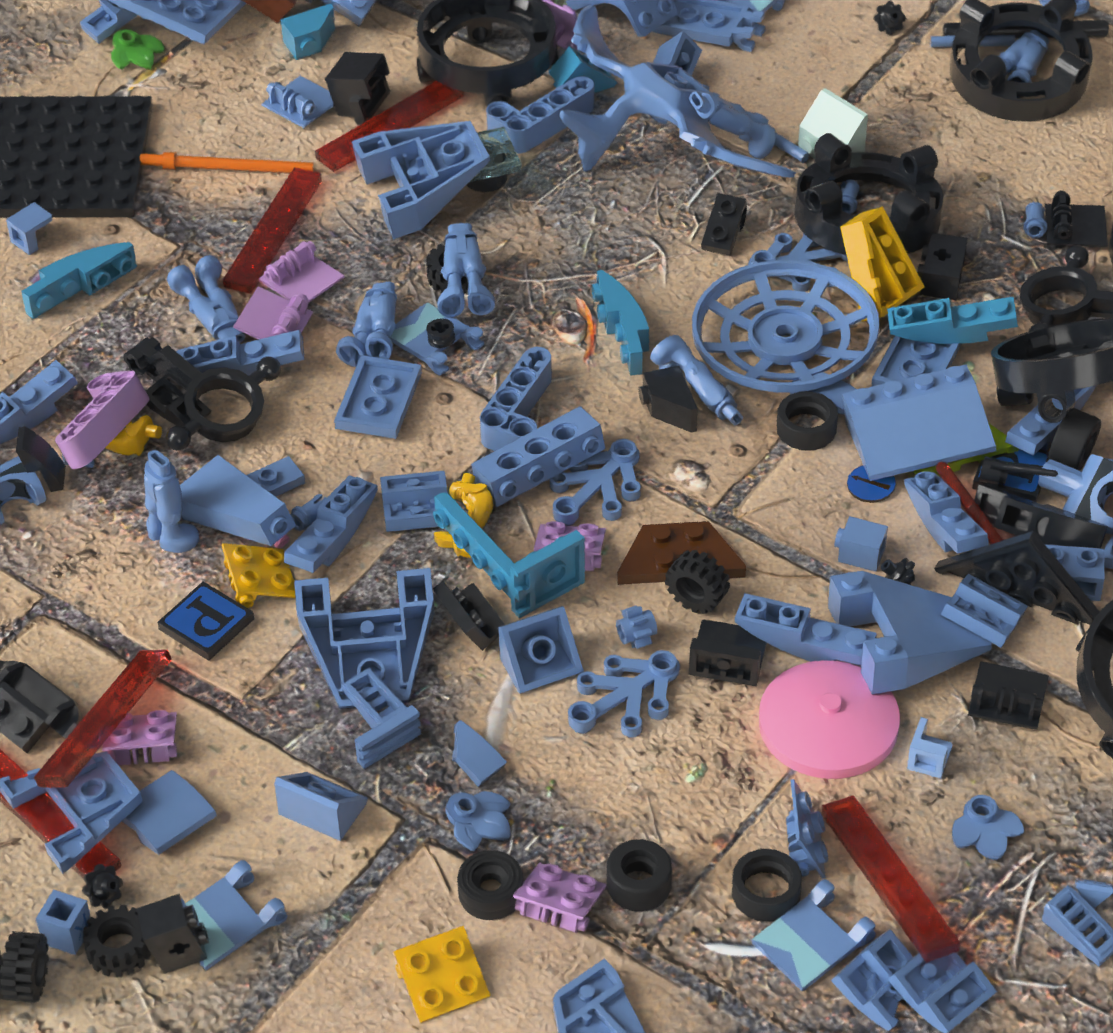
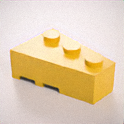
M884 207L862 212L841 226L851 277L868 292L875 303L879 318L888 314L887 308L898 307L925 288Z

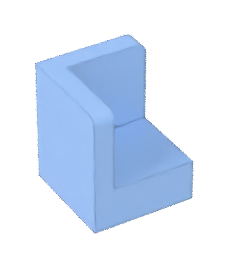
M921 717L909 748L907 769L941 779L952 750V743L927 736L928 719Z

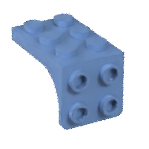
M673 0L565 1L567 6L573 10L585 8L588 5L612 4L627 16L638 37L648 35L677 14V8Z

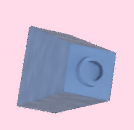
M219 455L215 456L180 485L182 495L181 518L268 546L275 544L296 526L284 502Z

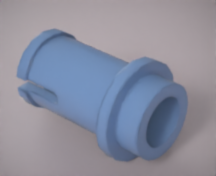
M847 180V183L843 181L840 187L843 196L842 211L851 214L857 209L858 202L856 198L860 187L856 181Z
M1032 202L1025 208L1026 221L1024 222L1023 229L1029 237L1039 238L1047 231V222L1044 219L1045 208L1039 202Z
M317 494L302 507L296 506L292 509L290 515L296 524L294 527L296 530H306L317 519V508L326 497L320 500L323 495Z

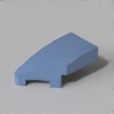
M459 720L455 724V743L452 761L456 762L479 787L501 770L507 761L481 735L463 721Z

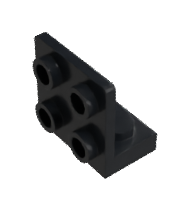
M704 619L701 621L698 637L692 638L689 675L757 686L767 643L739 625Z

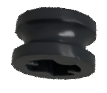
M441 318L428 323L426 331L428 343L431 346L445 348L454 343V325L450 320Z

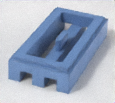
M411 705L356 738L357 762L366 769L421 735V730L418 728L421 726L418 719L420 717L419 711Z

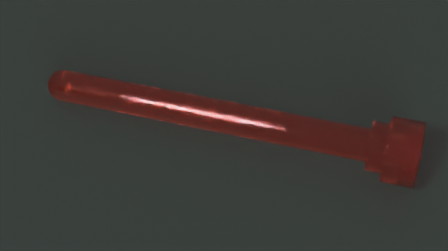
M943 461L939 462L936 465V471L943 481L960 496L961 505L967 514L988 533L989 544L1003 541L1002 537L949 465Z

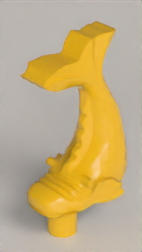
M143 415L133 423L130 421L126 428H123L105 448L121 455L129 456L135 454L140 456L150 437L156 439L161 437L162 427L154 425L150 416Z
M465 473L461 481L451 484L449 492L453 499L464 503L468 510L467 514L483 529L493 510V498L486 484H474L475 476ZM434 532V540L439 547L454 548L457 556L471 558L464 548L460 549L457 547L449 532Z

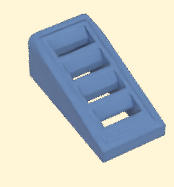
M371 668L341 684L342 690L371 728L376 727L407 708ZM370 684L373 686L361 694L358 693V691ZM378 695L380 696V697L376 698L375 700L371 701L370 703H368V701H370L371 699L375 698L376 696H378ZM388 706V708H386L385 710L381 711L380 713H377L379 710Z
M1067 885L1047 902L1044 907L1042 921L1097 966L1102 965L1113 955L1112 927L1078 892ZM1078 918L1080 922L1074 925L1072 921ZM1087 929H1092L1093 931L1087 937L1083 935ZM1101 937L1106 940L1098 948L1093 945Z

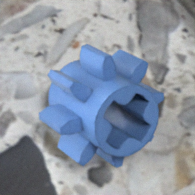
M633 606L621 610L623 618L616 621V629L624 645L631 643L632 648L637 649L652 644L650 636L658 632L656 620L650 610L642 611L641 606Z

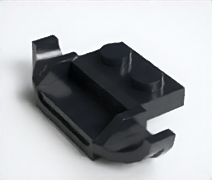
M0 661V733L26 753L31 750L49 727L71 742L75 734L83 726V718L77 706L78 703L26 663Z

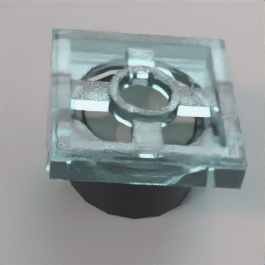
M504 127L477 132L490 156V162L467 184L474 191L493 192L505 185L507 174L521 171V162Z

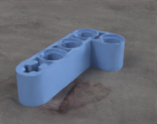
M575 77L520 111L506 102L498 101L489 104L486 109L488 136L513 153H525L567 127L560 119L561 110H572L588 114L594 110V82L588 77Z
M532 347L526 350L481 412L480 435L481 443L484 447L496 451L537 429L536 422L527 416L552 380L551 353L547 349Z

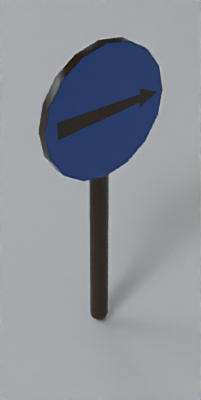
M864 465L854 469L847 480V487L851 495L860 501L869 503L880 502L889 498L896 486L894 475L870 481Z

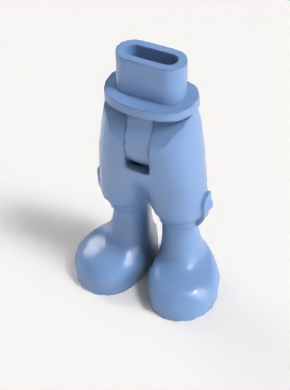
M1036 30L1026 32L1005 52L1000 53V58L1004 61L1007 68L1006 75L1013 71L1007 80L1021 83L1032 82L1031 78L1036 76L1037 68L1048 50L1049 38Z
M698 92L691 93L689 100L701 118L708 119L712 125L738 135L741 140L749 142L748 151L754 158L762 159L768 156L775 144L776 133L774 127L768 124L769 120L767 117L759 113L745 111L741 105L728 102L717 95L710 93L700 94Z
M469 223L449 225L448 234L445 236L444 266H442L441 273L443 278L448 281V285L437 301L438 311L445 317H456L463 312L465 305L461 283L463 276L468 280V306L473 314L486 315L491 313L495 307L493 294L483 286L481 278L485 275L486 267L482 263L477 234L472 231V225Z
M212 255L201 258L195 267V278L187 266L179 265L174 267L167 276V283L171 290L189 300V311L195 314L202 325L212 334L213 338L218 340L236 336L239 343L242 342L246 337L245 334L233 328L239 315L232 302V296L228 291L218 287V280L222 272V265L219 260ZM196 281L198 285L206 292L208 297L201 295L196 286Z
M376 283L366 292L359 308L355 325L353 326L354 337H343L339 340L336 347L337 356L345 364L356 367L361 355L383 359L390 358L393 344L389 337L395 328L394 320L397 301L394 283Z
M679 335L669 336L655 346L651 352L650 359L659 366V369L680 366L681 370L685 373L687 382L696 391L702 402L720 420L728 419L734 426L743 420L742 414L737 410V403L728 389L713 377L711 371L703 362L695 359L690 348Z
M152 450L147 455L148 461L145 463L144 468L145 507L149 512L146 521L148 536L152 541L159 540L160 547L164 551L173 553L189 551L195 548L200 540L198 529L192 524H179L182 515V495L179 480L176 477V469L161 452Z

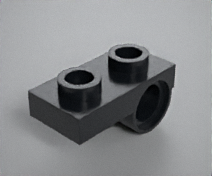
M717 193L701 242L702 250L731 256L737 234L742 231L747 215L746 199Z

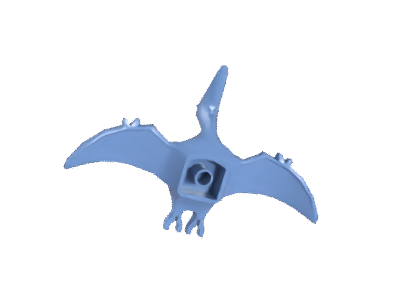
M588 5L580 11L571 42L578 46V51L586 54L592 64L623 79L625 95L617 99L603 115H592L572 110L560 111L561 121L578 136V154L585 172L597 164L629 116L635 113L650 115L659 123L667 124L670 121L676 125L680 131L679 138L691 143L690 146L702 151L704 155H711L736 167L770 175L794 178L796 172L789 168L740 155L722 146L712 133L708 119L701 118L689 100L693 92L700 94L710 93L720 96L717 93L710 92L708 85L699 83L685 70L676 65L644 62L631 67L619 61L610 51L602 37L597 8Z

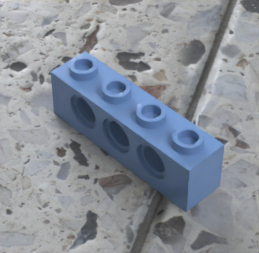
M579 406L472 463L473 474L476 478L475 482L476 484L483 483L487 485L493 498V504L498 507L606 449L601 424Z

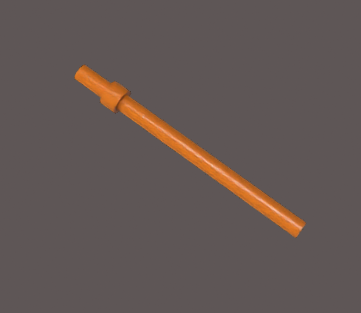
M176 152L140 154L141 165L162 166L163 169L175 170L176 167L314 174L313 162L177 155Z

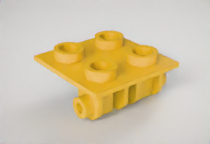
M222 543L221 546L225 555L224 565L229 570L228 578L232 589L236 591L235 600L238 603L250 608L254 605L257 595L295 598L294 579L289 564L284 563V549Z
M464 926L393 951L397 961L395 965L398 977L400 979L403 978L420 1023L490 997Z

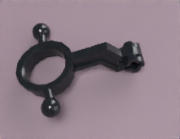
M1080 245L1071 246L1065 253L1066 266L1041 270L1030 276L1021 286L1020 301L1027 312L1030 322L1033 323L1029 331L1062 323L1088 320L1090 317L1113 318V292L1098 290L1094 277L1085 270L1079 269L1084 267L1089 260V253L1085 247ZM1057 290H1071L1085 295L1081 302L1065 309L1048 310L1034 303L1046 293Z
M146 337L123 356L129 370L134 371L136 375H144L146 373L155 382L163 376L166 378L171 377L186 390L184 404L190 421L184 426L171 427L165 437L168 446L173 450L179 451L188 447L191 442V436L196 432L209 440L223 443L237 441L247 436L256 426V422L261 417L263 411L264 397L259 384L264 380L272 381L277 379L281 373L279 361L269 356L260 359L256 366V371L251 375H247L240 370L225 367L208 369L201 373L169 345L161 348L160 343L153 337L150 339ZM227 389L236 391L246 397L250 402L251 411L244 419L236 423L220 424L205 418L197 409L196 402L202 394L210 390Z

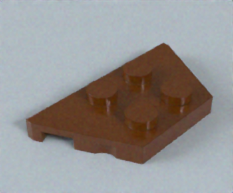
M709 521L642 525L617 572V584L665 582L666 572L675 560L687 550L690 552L698 550L699 554L705 552L710 559L714 557L718 560L716 564L718 566L722 565L725 568L723 573L728 574L729 578H745L746 565Z

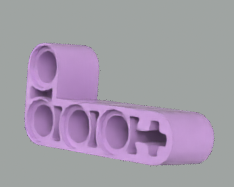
M134 371L105 373L94 378L87 385L93 400L55 438L57 446L71 469H79L92 462L149 402L150 398Z

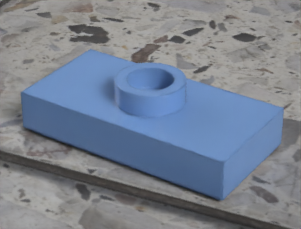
M289 456L247 475L275 497L305 484L304 474Z

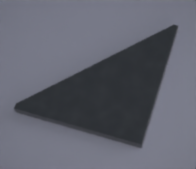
M1034 531L940 560L934 568L937 573L942 575L944 572H948L963 579L970 574L1029 607L1035 604L1052 611L1051 615L1074 624L1081 621L1091 625L1100 612Z

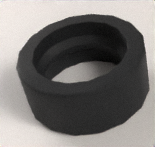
M812 391L790 394L781 401L777 409V434L784 443L792 448L817 450L832 442L837 433V407L831 399L823 394ZM800 414H811L818 416L825 423L817 427L805 428L795 425L789 419Z
M758 849L748 852L736 863L732 877V898L736 907L744 915L757 921L773 922L800 902L802 873L797 862L788 854L775 849ZM758 873H773L782 877L788 883V890L776 897H760L751 893L745 887V880Z

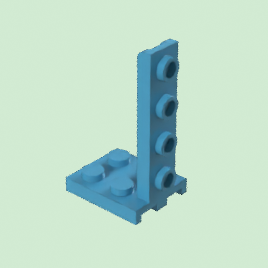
M443 492L434 496L435 511L433 512V517L436 524L441 529L445 528L452 536L457 547L460 549L464 548L471 556L475 566L478 569H483L490 576L493 585L498 590L502 589L511 599V610L518 618L527 615L585 583V538L577 530L557 538L553 543L538 551L531 552L525 558L514 563L448 493Z

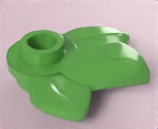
M123 29L117 31L113 36L114 49L111 52V59L118 69L125 68L131 62L151 70L154 63V53L164 52L165 47L154 36L138 35L135 31Z

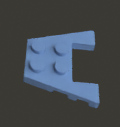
M107 751L62 762V768L43 772L38 768L27 771V777L10 780L9 776L0 778V792L13 809L48 792L75 827L45 844L47 854L62 873L68 871L143 802L140 791Z

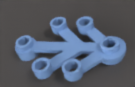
M779 233L775 236L774 243L768 250H759L752 255L748 265L772 260H798L815 263L839 257L848 262L847 255L826 248L808 251L810 248L819 245L804 233L802 239L789 255L778 257L780 253H786L792 249V236L787 233ZM776 276L792 282V288L795 291L806 292L810 288L811 278Z
M628 439L616 440L608 451L599 452L580 462V464L569 468L571 472H562L550 478V489L556 493L567 491L569 485L586 483L573 497L563 496L554 501L553 518L555 521L562 522L565 526L573 525L579 518V509L600 488L604 501L602 504V516L609 521L618 520L622 515V504L617 500L612 476L619 469L623 478L621 485L622 498L626 501H636L641 496V485L636 481L633 466L638 463L640 453L635 443ZM605 464L601 469L588 470V465Z
M665 650L654 652L648 660L609 655L604 660L605 675H595L589 671L580 673L577 677V690L583 695H592L597 689L614 691L593 704L579 701L573 703L568 709L569 726L575 732L583 734L589 732L595 726L597 718L627 700L626 713L621 719V732L626 737H636L642 731V719L640 717L642 690L654 682V695L648 702V715L654 720L665 719L669 713V702L666 699L668 682L678 677L680 673L679 661L673 653ZM611 665H617V666H619V667H617V668H612V667H610V666H611ZM624 671L641 673L634 678L621 677ZM584 682H591L592 684H590V685H585V684H583V683H584ZM654 707H662L663 709L657 710ZM628 724H635L636 726H634V727H628L627 725H628Z

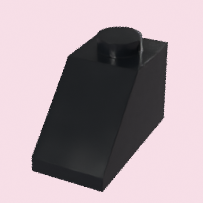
M680 366L644 372L643 386L638 388L641 404L647 405L651 417L688 432L697 431L698 409Z

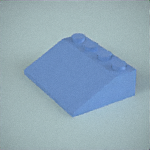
M966 364L842 393L846 425L870 481L996 451L995 441L976 383Z

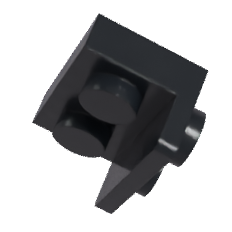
M441 581L433 588L463 632L481 650H484L499 637V627L505 624L474 583H471L462 591L458 587L452 590L444 581Z

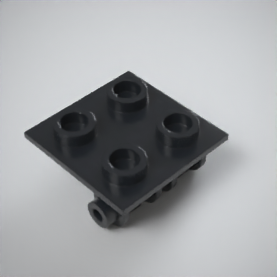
M1062 190L1056 192L1053 196L1052 204L1045 203L1047 245H1080L1091 248H1108L1105 206L1070 204V195Z
M980 661L975 685H973L968 716L1037 730L1049 675Z

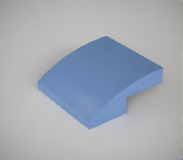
M445 471L380 477L386 532L439 527L433 517V512L435 511L434 496L443 492L448 493Z
M968 574L961 581L952 598L946 603L941 615L1002 648L1028 606Z
M171 770L140 790L143 802L121 822L136 831L143 845L160 855L215 818L217 814L214 808L192 785Z
M944 935L932 942L887 978L904 1000L920 1016L942 1033L951 1031L997 992L977 964L973 961L966 965Z

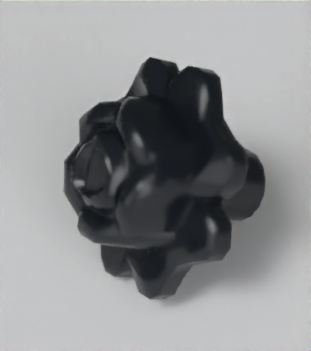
M888 1L885 5H879L876 8L878 14L874 15L873 19L878 24L880 32L886 30L887 35H892L895 31L903 29L902 22L906 20V16L902 13V6L900 4L894 5L892 1Z
M907 558L902 559L898 563H893L888 559L881 565V570L886 573L885 578L909 585L915 581L913 571L915 563Z
M97 864L92 872L84 875L86 885L83 886L82 893L89 898L92 907L101 905L102 908L108 909V906H111L113 901L121 898L122 893L119 888L123 885V880L116 875L113 866L104 867L102 864Z

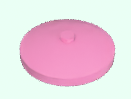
M821 660L796 665L781 673L769 684L760 702L759 728L767 748L784 765L812 777L825 779L848 778L873 769L891 753L899 733L900 711L893 693L890 691L872 695L861 674V667L850 663Z

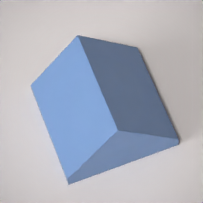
M564 606L499 627L500 660L518 693H523L584 672Z
M309 772L276 777L274 783L279 815L339 841L342 840L368 801V797Z

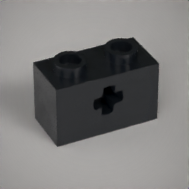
M931 233L929 245L923 244L921 262H925V264H919L917 270L925 287L921 290L920 295L957 300L968 238Z
M180 893L136 908L143 940L164 974L207 959L204 945L209 943V937L203 922L199 923L194 906H187Z

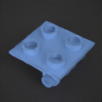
M302 76L297 77L285 87L279 82L269 83L267 86L269 99L262 103L263 107L302 128L308 126L334 106L329 90Z
M792 779L793 810L789 812L786 818L789 856L797 862L802 877L807 876L809 871L817 870L821 878H825L824 863L828 862V852L821 839V833L825 832V823L820 811H814L808 792H802L796 781Z

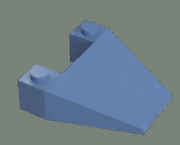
M471 121L381 131L352 141L357 165L366 185L394 175L400 186L398 189L378 195L384 221L393 240L422 230L490 162V156Z
M430 568L396 571L400 608L332 614L328 577L294 580L296 610L300 630L339 709L355 707L342 690L341 684L368 668H371L403 703L409 702L434 616ZM370 684L358 691V693L361 694L373 686ZM379 695L376 696L375 698H373V699H371L370 701H368V703H370L371 701L375 700L376 698H378V697H380V696H379Z
M865 571L830 576L828 609L835 623L851 627L877 622L884 637L863 641L861 674L872 695L911 687L990 651L992 644L941 615L946 603L952 597Z

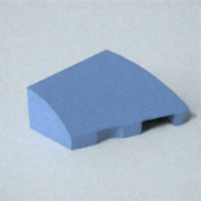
M889 929L874 939L831 981L856 1008L876 1024L889 1031L897 1025L898 1019L895 1018L898 1002L903 997L887 978L914 957L892 930Z

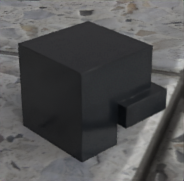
M344 52L325 77L338 116L354 117L356 125L368 124L390 93L385 77L389 75L390 70L384 53Z

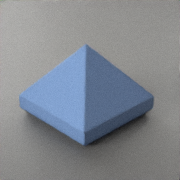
M1081 878L1075 879L1074 885L1093 909L1113 894L1111 883Z

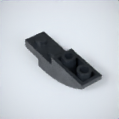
M986 484L978 485L970 516L994 524V528L1017 536L1034 531L1046 545L1101 549L1108 528L1107 525L1049 504L1042 505Z

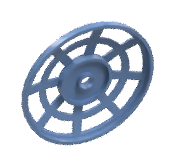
M798 260L758 262L725 274L703 292L696 303L692 315V336L695 347L702 359L714 371L728 380L742 386L769 392L815 390L832 385L848 377L870 358L876 347L879 335V314L868 292L858 282L828 266ZM799 276L815 279L816 281L809 293L794 290L771 291L767 277ZM755 280L759 294L743 300L731 310L716 301L730 289L745 282ZM830 284L852 297L861 309L844 316L834 304L821 298L827 285ZM792 300L803 302L800 308L795 306H777L776 301ZM759 304L764 305L765 310L758 313L752 320L741 316V314ZM818 307L827 312L834 321L821 325L819 319L812 314L814 308ZM708 310L724 318L720 329L721 343L702 341V324ZM867 318L869 340L864 351L848 350L851 339L850 326ZM733 324L748 331V341L730 343V331ZM840 330L841 341L838 349L822 345V337L824 335ZM786 333L791 335L788 337H782ZM752 351L761 360L753 367L743 361L736 353ZM710 353H725L736 366L747 373L741 375L728 369L716 361ZM814 355L830 358L823 364L810 370L807 369L804 361L809 360ZM840 360L853 361L843 369L817 379H814L812 376L819 372L827 371ZM773 364L791 365L795 373H774L767 370ZM760 377L773 380L799 379L800 382H771L758 379Z

